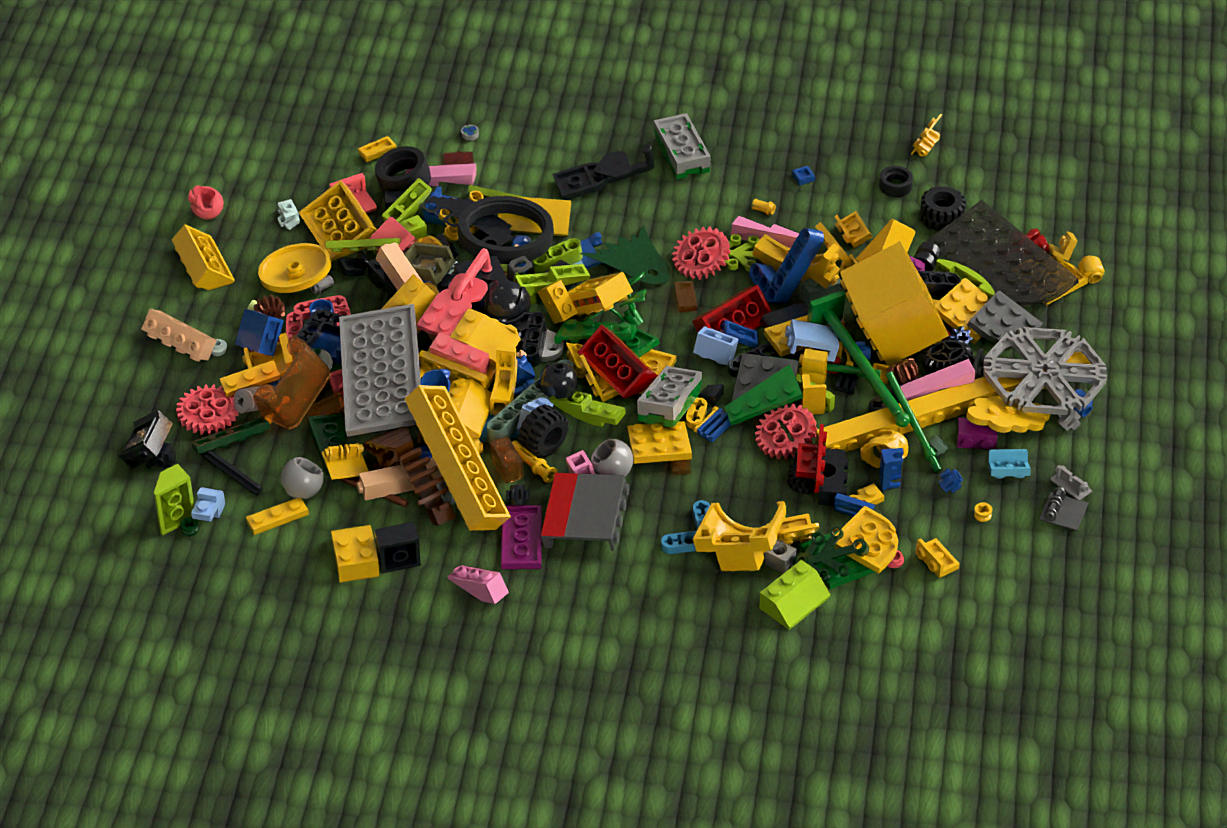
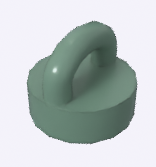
M933 436L929 440L931 448L934 447L937 450V456L941 453L944 454L948 449V446L938 436Z

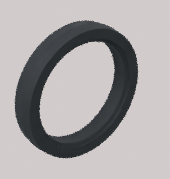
M512 196L488 197L471 203L461 212L457 227L459 242L469 254L477 257L479 252L485 248L489 252V257L497 255L500 264H510L512 260L525 256L529 261L537 259L550 248L554 234L553 220L543 207L530 200ZM507 213L531 219L541 228L542 233L531 243L514 247H502L480 241L471 233L469 228L474 221L483 216Z

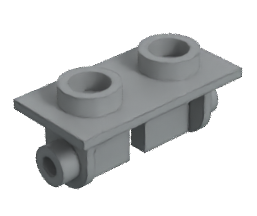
M1058 465L1055 468L1056 475L1050 478L1052 482L1063 487L1068 494L1077 500L1083 499L1092 492L1087 482L1082 481L1076 475L1072 476V473L1065 466Z

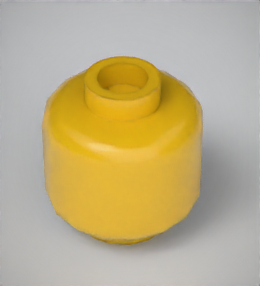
M1085 256L1078 264V269L1083 276L1089 278V283H1096L1102 279L1105 270L1098 257Z

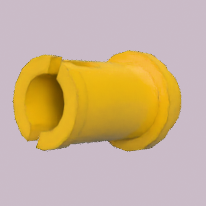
M754 199L752 205H755L752 206V210L764 212L768 216L770 214L773 215L776 209V205L771 201L768 203Z

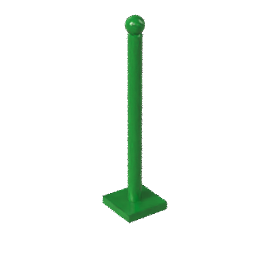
M842 290L810 301L807 322L830 325L895 418L896 425L906 427L910 423L909 415L902 410L840 321L843 318L846 299L845 292Z

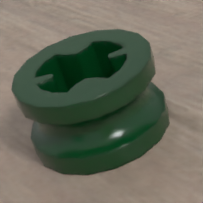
M192 517L182 519L180 523L182 534L194 536L199 532L197 519Z

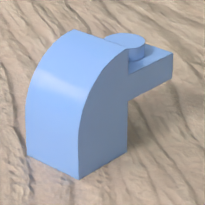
M201 487L197 492L198 499L191 515L193 519L211 522L213 517L219 518L225 506L224 493L220 490Z

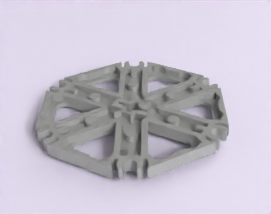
M1023 327V329L1018 328L1017 334H1014L1012 331H1009V335L1006 333L984 357L983 373L1005 404L1009 401L1010 407L1012 404L1017 403V410L1023 409L1022 412L1068 415V413L1073 414V407L1077 408L1078 411H1081L1082 407L1085 409L1106 384L1107 368L1084 338L1080 341V335L1076 338H1071L1072 332H1067V330ZM1033 339L1055 340L1056 343L1044 354ZM1012 347L1023 360L998 357L1006 348ZM1081 352L1091 364L1066 363V361L1073 353ZM999 377L1024 378L1012 392H1007L997 380ZM1067 381L1090 383L1093 387L1084 397H1080ZM1045 387L1057 401L1058 405L1055 407L1048 405L1037 406L1032 401Z

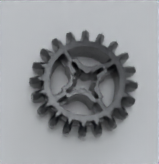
M951 338L949 340L943 339L925 348L922 356L923 367L927 374H931L967 359L973 365V351L969 344L964 341H959L958 339L951 340Z

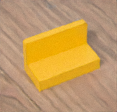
M802 374L801 392L803 398L800 399V405H802L803 409L807 408L812 415L824 414L826 385H811L809 374Z

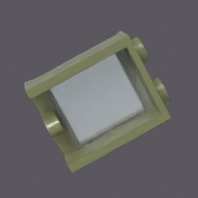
M414 242L404 254L421 280L431 281L435 285H438L456 262L449 246Z

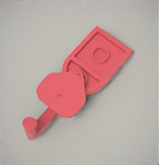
M483 248L466 273L456 275L449 284V288L441 291L435 297L417 323L418 329L437 336L438 333L448 337L451 336L467 309L472 308L471 303L480 301L488 290L487 283L475 277L480 269L483 272L492 271L487 249Z

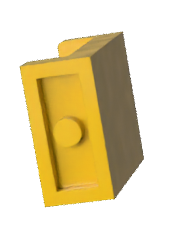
M286 333L280 334V342L277 343L274 356L255 351L250 352L247 347L243 348L245 355L242 358L248 369L274 360L282 378L299 372L292 343Z

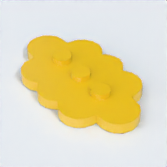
M992 396L990 399L976 398L973 406L968 408L966 417L970 422L981 426L988 425L996 432L1007 433L1012 430L1023 433L1027 430H1042L1051 414L1022 412L1023 409L1017 410V403L1012 404L1010 407L1009 401L1005 404L1000 396Z

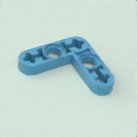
M704 500L697 501L693 505V517L697 530L710 507V504ZM700 509H703L704 515H701ZM697 531L664 535L661 539V550L667 554L696 551L694 543L687 544L684 541L687 539L693 540Z

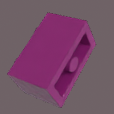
M958 418L957 448L996 450L998 432L992 430L988 425H976L967 418Z

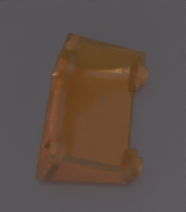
M295 335L292 336L287 344L289 354L295 357L277 386L264 384L253 395L261 415L287 429H294L301 423L331 376L327 364L304 340Z

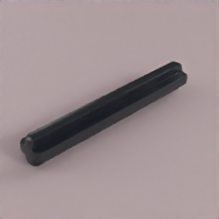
M211 450L206 451L204 459L254 495H260L263 490L262 486Z

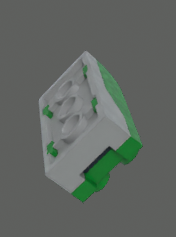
M687 113L654 120V132L657 143L677 180L686 178L687 175L693 173L701 175L710 172V154Z
M666 366L637 400L638 421L647 424L659 422L663 423L664 427H674L698 397L702 385V372Z

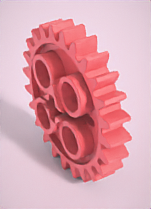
M704 226L701 228V231H698L697 228H695L694 233L688 231L689 236L682 235L684 240H678L679 246H674L676 252L672 253L674 257L672 260L676 269L681 275L684 274L685 278L690 276L692 280L696 276L701 280L703 275L707 279L709 273L714 276L715 270L721 271L720 265L726 266L724 260H729L728 254H731L729 241L723 232H719L717 228L712 230L711 227L705 230Z
M214 384L211 388L205 385L204 389H201L199 386H197L196 391L190 389V394L184 393V398H179L180 403H177L176 413L178 422H181L182 427L186 426L187 431L192 429L193 433H196L199 430L200 435L204 431H207L208 435H210L213 430L216 433L219 428L225 430V425L232 426L231 421H236V416L239 415L234 407V395L226 397L222 386L216 389Z
M786 404L783 409L778 407L777 411L771 410L770 415L764 414L765 420H759L761 425L756 426L758 431L755 432L757 437L755 440L760 450H763L765 455L769 454L770 458L776 455L777 460L782 455L787 459L790 454L794 458L795 452H798V443L813 444L811 438L816 437L815 431H817V423L812 413L807 408L803 409L802 405L796 408L795 404H792L790 408ZM779 421L782 422L787 432L791 435L792 439L794 440L793 442L790 441L785 431L781 428L780 424L778 423Z

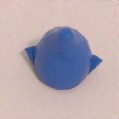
M447 369L428 371L422 376L421 385L445 386L449 393V377L451 372Z

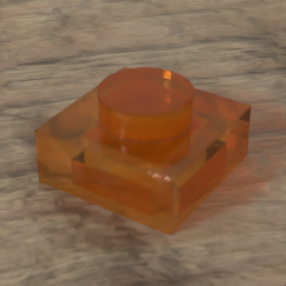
M690 459L670 461L672 476L691 474Z

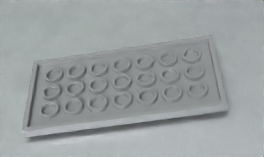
M414 304L339 317L347 437L416 425V421L404 399L417 386L421 385Z

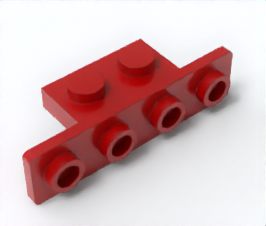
M820 424L818 445L798 443L796 477L815 479V493H818L819 486H823L824 474H821V471L824 472L825 460H822V457H825L826 446L823 443H826L827 440L824 424Z

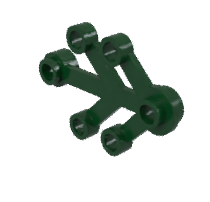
M835 526L830 530L831 537L821 552L816 555L813 554L818 546L824 543L825 537L821 532H814L811 536V544L805 553L796 555L793 560V566L800 560L805 559V563L818 572L822 581L827 582L831 578V573L825 568L820 569L814 565L822 562L837 571L840 576L846 577L850 573V568L845 563L840 564L833 559L852 553L863 557L868 554L869 545L865 540L857 539L852 545L832 550L838 540L844 536L843 530ZM836 531H840L837 536H834ZM817 536H821L819 541H816ZM859 544H862L860 549H856ZM846 567L845 572L841 573V569ZM823 573H827L825 578H822Z

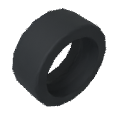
M889 166L881 171L879 189L885 195L903 197L912 190L913 175L907 168ZM900 179L904 181V183L892 184L889 183L887 180Z

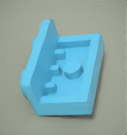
M1027 449L989 450L988 469L991 476L995 478H1005V476L1023 478L1030 476L1031 468L1028 463Z

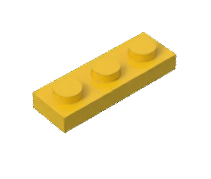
M274 360L220 378V384L226 397L235 395V392L239 389L261 386L279 380L280 374Z
M298 497L246 517V522L252 533L256 535L307 516L309 512L302 498Z

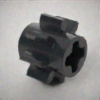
M510 485V490H506V501H510V505H525V501H529V490H525V485Z

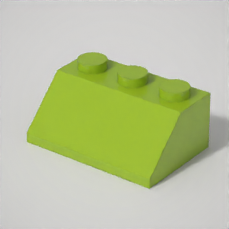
M179 464L160 472L154 490L159 529L162 536L180 527V523L185 517H192L191 512L194 508L191 479Z
M800 560L760 592L759 609L790 630L829 599L830 593L818 572L803 560Z

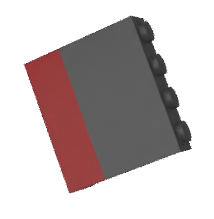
M555 473L541 533L544 548H552L554 539L609 541L611 551H614L615 544L619 542L618 530L623 524L622 511L626 510L625 497L629 495V485L626 484L625 476Z

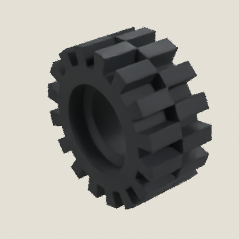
M797 460L793 461V464L791 463L788 468V486L794 492L798 490L799 494L802 491L805 492V495H808V491L813 494L815 479L796 477Z

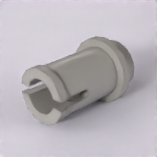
M328 275L310 287V290L313 294H320L322 290L334 286V281Z

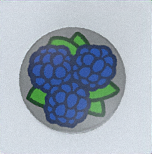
M474 125L464 126L461 129L462 138L467 141L477 139L479 136L478 127Z

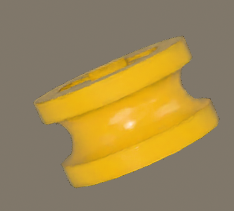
M981 502L975 506L974 518L977 521L987 522L991 519V505Z

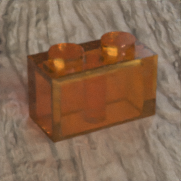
M509 437L491 441V459L504 482L507 484L524 478L523 461Z

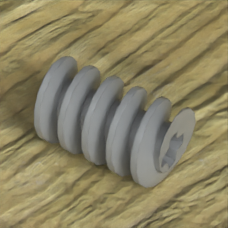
M269 385L239 389L235 392L233 398L234 407L239 413L267 409L268 407H273L276 401L275 391Z

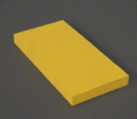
M519 197L540 205L550 214L553 220V236L568 237L571 201ZM498 213L497 217L512 225L510 228L512 233L539 235L542 233L541 228L531 219L515 214Z

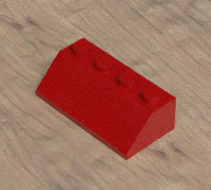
M754 285L692 320V323L697 332L705 326L724 333L722 332L724 320L754 330L761 326V317L772 311L759 286Z
M602 324L577 352L579 355L583 354L587 363L624 399L646 390L658 376L622 340Z

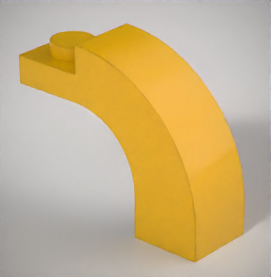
M497 346L494 388L490 397V415H497L514 399L518 360H516V348Z

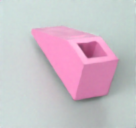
M461 565L456 567L454 572L448 576L449 580L482 602L496 604L509 593L499 572Z

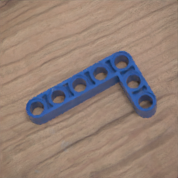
M802 229L777 272L771 265L758 263L751 265L749 270L750 277L755 285L759 286L767 302L786 304L823 244L824 234L821 230Z

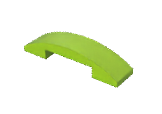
M943 259L936 260V272L955 273L960 277L961 281L964 278L968 279L985 293L989 300L995 295L991 285L972 269L956 262Z

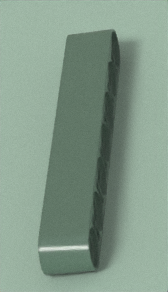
M560 360V361H558V362L566 363V364L570 365V366L573 368V364H572V362L569 361V360ZM540 378L487 423V441L489 444L500 445L518 430L517 425L524 404L533 402L540 397L549 400L550 397L544 395L540 390Z

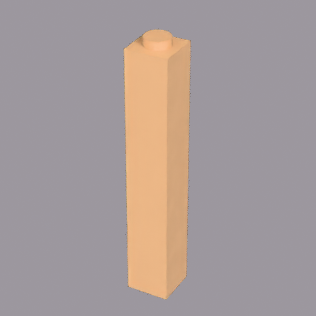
M396 242L384 244L379 248L376 259L397 290L402 287L412 274L421 280ZM427 333L433 342L436 336Z
M430 458V462L426 465L427 469L437 466L433 458ZM402 465L359 473V482H357L359 494L362 493L365 501L385 497L389 494L412 491L416 488L413 483L410 484V477ZM439 468L438 471L431 475L433 480L442 476Z

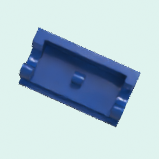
M903 448L881 450L879 479L882 491L901 486V482L894 483L891 480L901 479Z

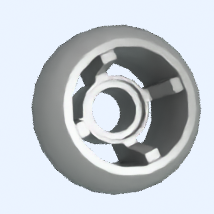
M608 439L596 447L591 456V463L596 474L627 476L633 465V454L629 446L623 441Z
M301 457L288 461L281 472V484L286 489V493L293 498L308 499L318 493L323 484L322 470L313 462Z

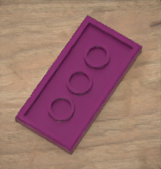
M507 505L506 508L511 517L502 524L501 569H541L542 505Z

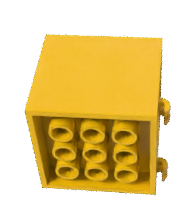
M901 241L840 272L842 280H840L844 290H848L845 294L849 302H853L851 308L855 316L858 315L856 320L861 329L864 327L863 332L866 338H871L870 343L874 351L878 349L876 352L881 362L885 361L888 366L893 365L949 336L923 279Z

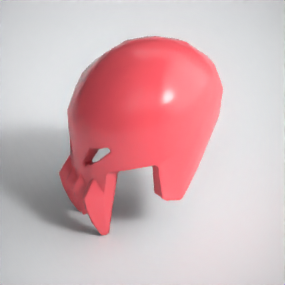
M197 185L193 188V195L191 189L189 191L188 201L190 202L191 211L197 217L209 220L216 218L221 213L224 201L222 195L217 190Z

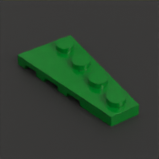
M570 319L564 321L554 340L555 344H562V340H571V343H579L580 339H589L601 324L611 330L620 340H632L637 332V326L627 322L617 324L609 321L599 323L591 320L582 322Z
M787 365L726 405L725 410L731 425L802 399L803 395L791 365Z

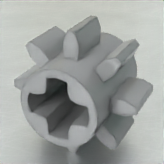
M1074 409L1073 414H1058L1060 417L1058 423L1067 431L1070 428L1076 430L1081 424L1078 421L1081 416Z

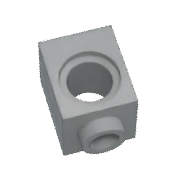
M777 539L772 550L764 553V564L784 574L793 566L796 549Z

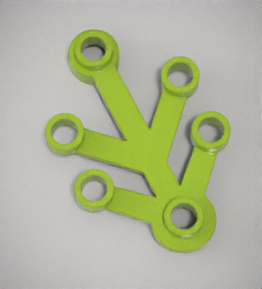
M738 234L731 235L729 241L730 248L733 246L739 247L730 250L731 254H728V257L733 258L724 260L729 270H736L738 262L747 271L750 270L751 265L756 263V261L747 260L746 258H758L752 255L753 251L747 250L757 244L759 237L752 235L748 238V242L739 246L741 244V236Z

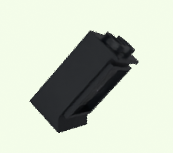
M159 410L133 422L134 429L122 451L123 453L119 455L132 469L158 456L173 425Z

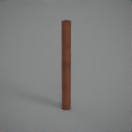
M352 477L338 479L356 488L357 482H359V480ZM394 494L380 497L405 508L409 505V500Z

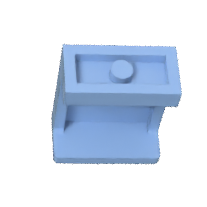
M791 320L790 326H787L785 331V337L788 338L787 346H789L791 354H795L796 347L800 345L825 350V352H828V361L835 362L839 342L837 335L830 326Z

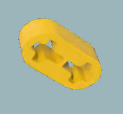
M696 398L686 414L687 427L694 429L696 425H699L705 419L707 413V401L705 399Z

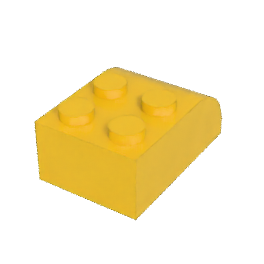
M371 525L331 531V540L340 583L380 576Z

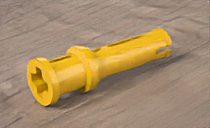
M513 441L509 445V451L529 465L532 472L541 476L545 483H550L554 480L557 469L550 467L546 460L537 458L518 441Z

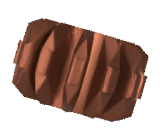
M271 294L266 298L263 295V299H257V304L254 305V311L278 319H282L285 316L284 303L278 296L274 297Z
M911 358L896 362L886 369L887 373L893 372L899 385L910 382L919 375L918 366L914 359Z

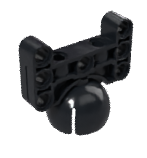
M508 280L490 282L487 285V292L479 301L481 313L498 320L500 323L514 326L521 338L516 346V352L524 351L527 354V361L531 363L532 367L538 366L542 360L547 333L544 315L541 312H529L531 298L529 292L523 286L520 288L518 283Z

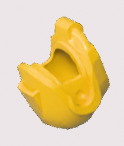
M880 429L875 434V438H872L870 442L864 444L860 449L862 460H865L866 463L871 464L875 468H880V459L873 452L874 446L877 447L880 453L882 449L903 448L902 458L904 459L908 454V441L902 433L894 430Z

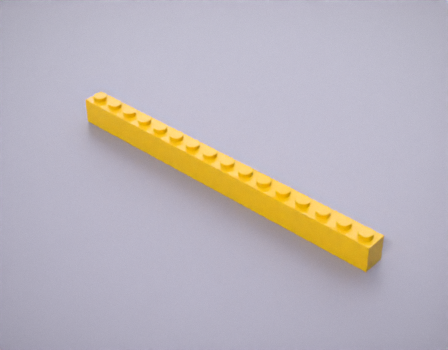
M1081 352L1073 353L1066 361V363L1091 364ZM981 377L975 379L973 383L943 389L909 400L908 403L920 427L924 428L967 414L968 408L973 406L976 398L990 399L992 396L999 395L987 379ZM999 377L997 380L1007 392H1012L1024 378ZM883 408L824 427V431L827 432V440L823 445L826 446V449L845 450V452L863 447L864 444L870 442L872 438H875V434L880 429L894 430L905 434L913 431L910 423L906 427L897 426L895 418L887 408ZM817 429V431H816V433H815V434H816V437H815V444H816V445H818L819 429Z

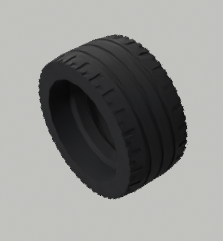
M403 146L394 148L383 154L375 165L376 178L384 194L385 191L407 190L418 178L427 185L431 180L430 168L426 157L416 147ZM413 169L409 173L404 174L402 176L392 177L393 175L402 170Z

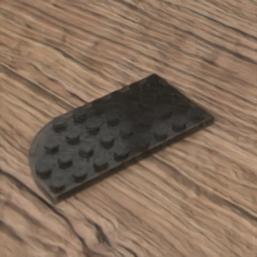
M980 200L927 240V242L934 243L940 248L941 257L945 260L956 262L972 269L991 285L995 294L999 290L1021 307L1032 306L1034 303L1043 301L1044 303L1050 302L1079 283L1078 278L983 200Z

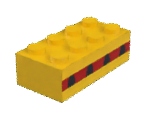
M624 272L586 280L568 291V294L578 311L575 315L579 317L585 313L589 315L593 312L607 311L614 307L613 304L618 301L620 303L628 299L627 295L632 293L633 290Z

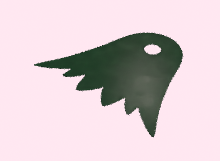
M644 226L640 229L638 238L633 234L631 235L632 242L619 236L618 242L620 246L605 243L609 251L597 249L601 254L579 253L612 266L631 277L645 272V278L639 279V281L644 283L662 284L667 282L671 276L668 265L653 246ZM648 270H656L658 275L651 276L648 274Z

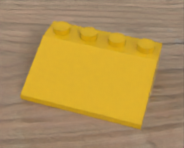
M342 180L299 211L300 216L320 246L329 253L331 262L358 251H349V248H342V252H331V249L326 248L325 241L369 239L377 231L358 200Z

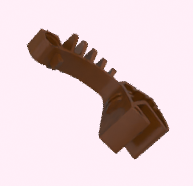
M407 427L390 429L362 443L364 449L377 458L378 463L372 466L374 470L402 465L410 477V484L413 483L416 488L413 490L414 494L418 493L421 500L417 501L418 506L424 505L431 522L435 526L456 517L449 501H443L441 497L442 494L449 491L448 487L439 491L436 486L444 478L441 476L433 480L431 475L438 471V467L434 466L427 469L426 465L430 462V458H420L422 450L421 448L414 449Z

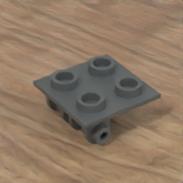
M1059 486L1054 489V492H1050L1039 520L1078 531L1089 503L1065 496V489Z

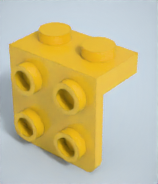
M580 355L582 362L579 364L584 373L588 372L585 376L590 386L594 384L591 388L595 396H600L602 402H605L619 395L595 370L591 371L584 355Z
M809 513L787 517L784 519L776 536L778 540L788 545L793 544L795 541L805 543L811 540L814 532L818 531L819 524H811Z

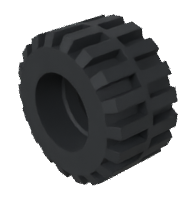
M936 186V188H929L921 197L920 220L923 221L924 225H928V228H933L935 231L942 230V232H946V230L952 231L953 228H959V225L963 224L965 217V196L953 187Z
M550 405L538 406L522 422L518 434L519 443L539 458H545L553 454L564 442L569 431V421Z

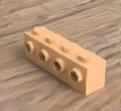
M149 309L141 328L148 332L147 336L153 339H161L162 344L169 347L174 346L177 352L182 354L188 353L190 354L189 358L198 362L201 359L209 360L217 341L168 314L154 309Z

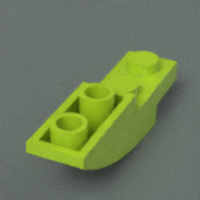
M575 391L568 398L556 399V396L553 395L549 398L551 403L569 415L602 427L605 423L617 425L626 414L625 407L594 401L591 394Z

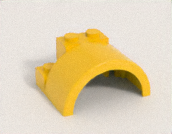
M778 501V510L772 522L759 528L746 527L734 522L723 512L719 503H712L693 537L696 551L716 552L721 571L759 570L764 560L763 554L766 551H771L777 540L776 535L786 515L785 502Z

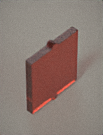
M473 151L444 153L445 165L474 164Z

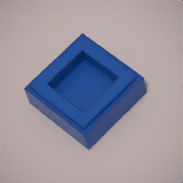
M808 166L792 170V176L798 185L815 181V175Z

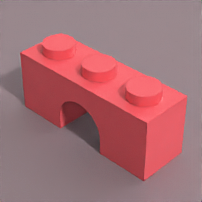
M438 333L430 346L432 354L455 361L460 365L486 374L491 366L488 353L441 333Z

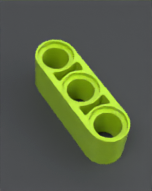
M571 238L550 247L542 256L532 260L534 273H545L560 260L570 265L579 262L583 258V255L579 254L582 253L581 242L576 238Z

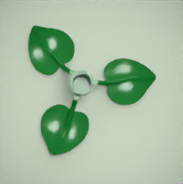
M641 272L629 278L630 286L640 278H645L646 273ZM640 290L632 296L631 293L628 294V299L619 305L620 308L627 304L629 306L623 312L624 316L613 308L609 309V311L618 316L622 322L627 321V323L639 326L644 320L638 313L634 302L645 301L647 290ZM604 310L598 313L593 312L589 315H586L582 322L588 321L598 316Z

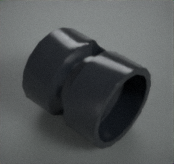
M923 242L919 245L913 258L925 263V271H933L936 266V260L941 256V251L934 243Z

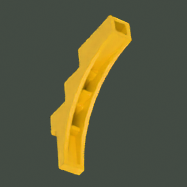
M765 234L754 246L752 255L764 264L771 265L777 272L790 248ZM834 243L826 253L816 254L801 281L812 278L825 289L830 285L834 286L840 278L838 276L840 268L835 263L839 258L838 252L840 247Z

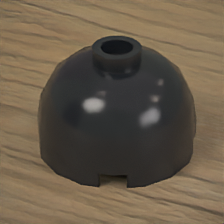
M563 362L547 365L540 376L539 387L541 392L548 397L550 395L556 396V399L572 396L577 388L578 379L576 372L570 365Z

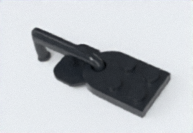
M646 144L641 149L645 154L646 161L633 165L630 164L624 152L616 151L604 155L599 163H586L553 173V179L562 200L586 195L603 189L608 183L651 171L654 168L651 145Z

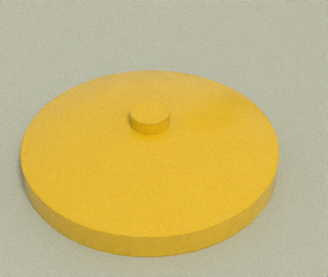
M311 243L293 244L280 248L267 256L259 266L258 275L261 284L270 291L278 293L297 292L312 287L324 279L330 271L331 260L327 250L319 245Z

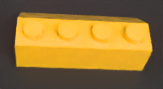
M184 224L173 237L172 242L175 250L181 257V262L187 269L186 272L193 280V285L209 291L234 283L235 279L212 236Z
M412 274L382 309L414 304L418 334L420 329L417 328V323L437 295L418 277Z
M459 378L453 380L449 395L470 437L480 438L490 411L492 392L473 379Z

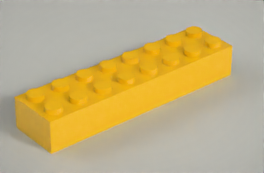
M417 386L404 399L448 486L449 492L457 504V508L465 520L466 526L469 530L498 529L511 516L446 387Z

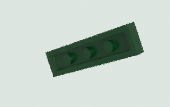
M262 416L194 440L191 443L193 449L198 454H206L207 450L226 447L231 442L246 440L248 436L263 434L265 430L271 428L269 421Z

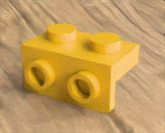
M854 211L842 220H840L838 215L834 216L837 220L835 225L840 233L844 231L842 237L847 244L851 243L856 248L872 238L871 233L857 211Z
M937 538L927 543L922 539L917 540L916 554L918 558L922 559L928 565L929 570L934 572L939 578L959 569L960 563Z

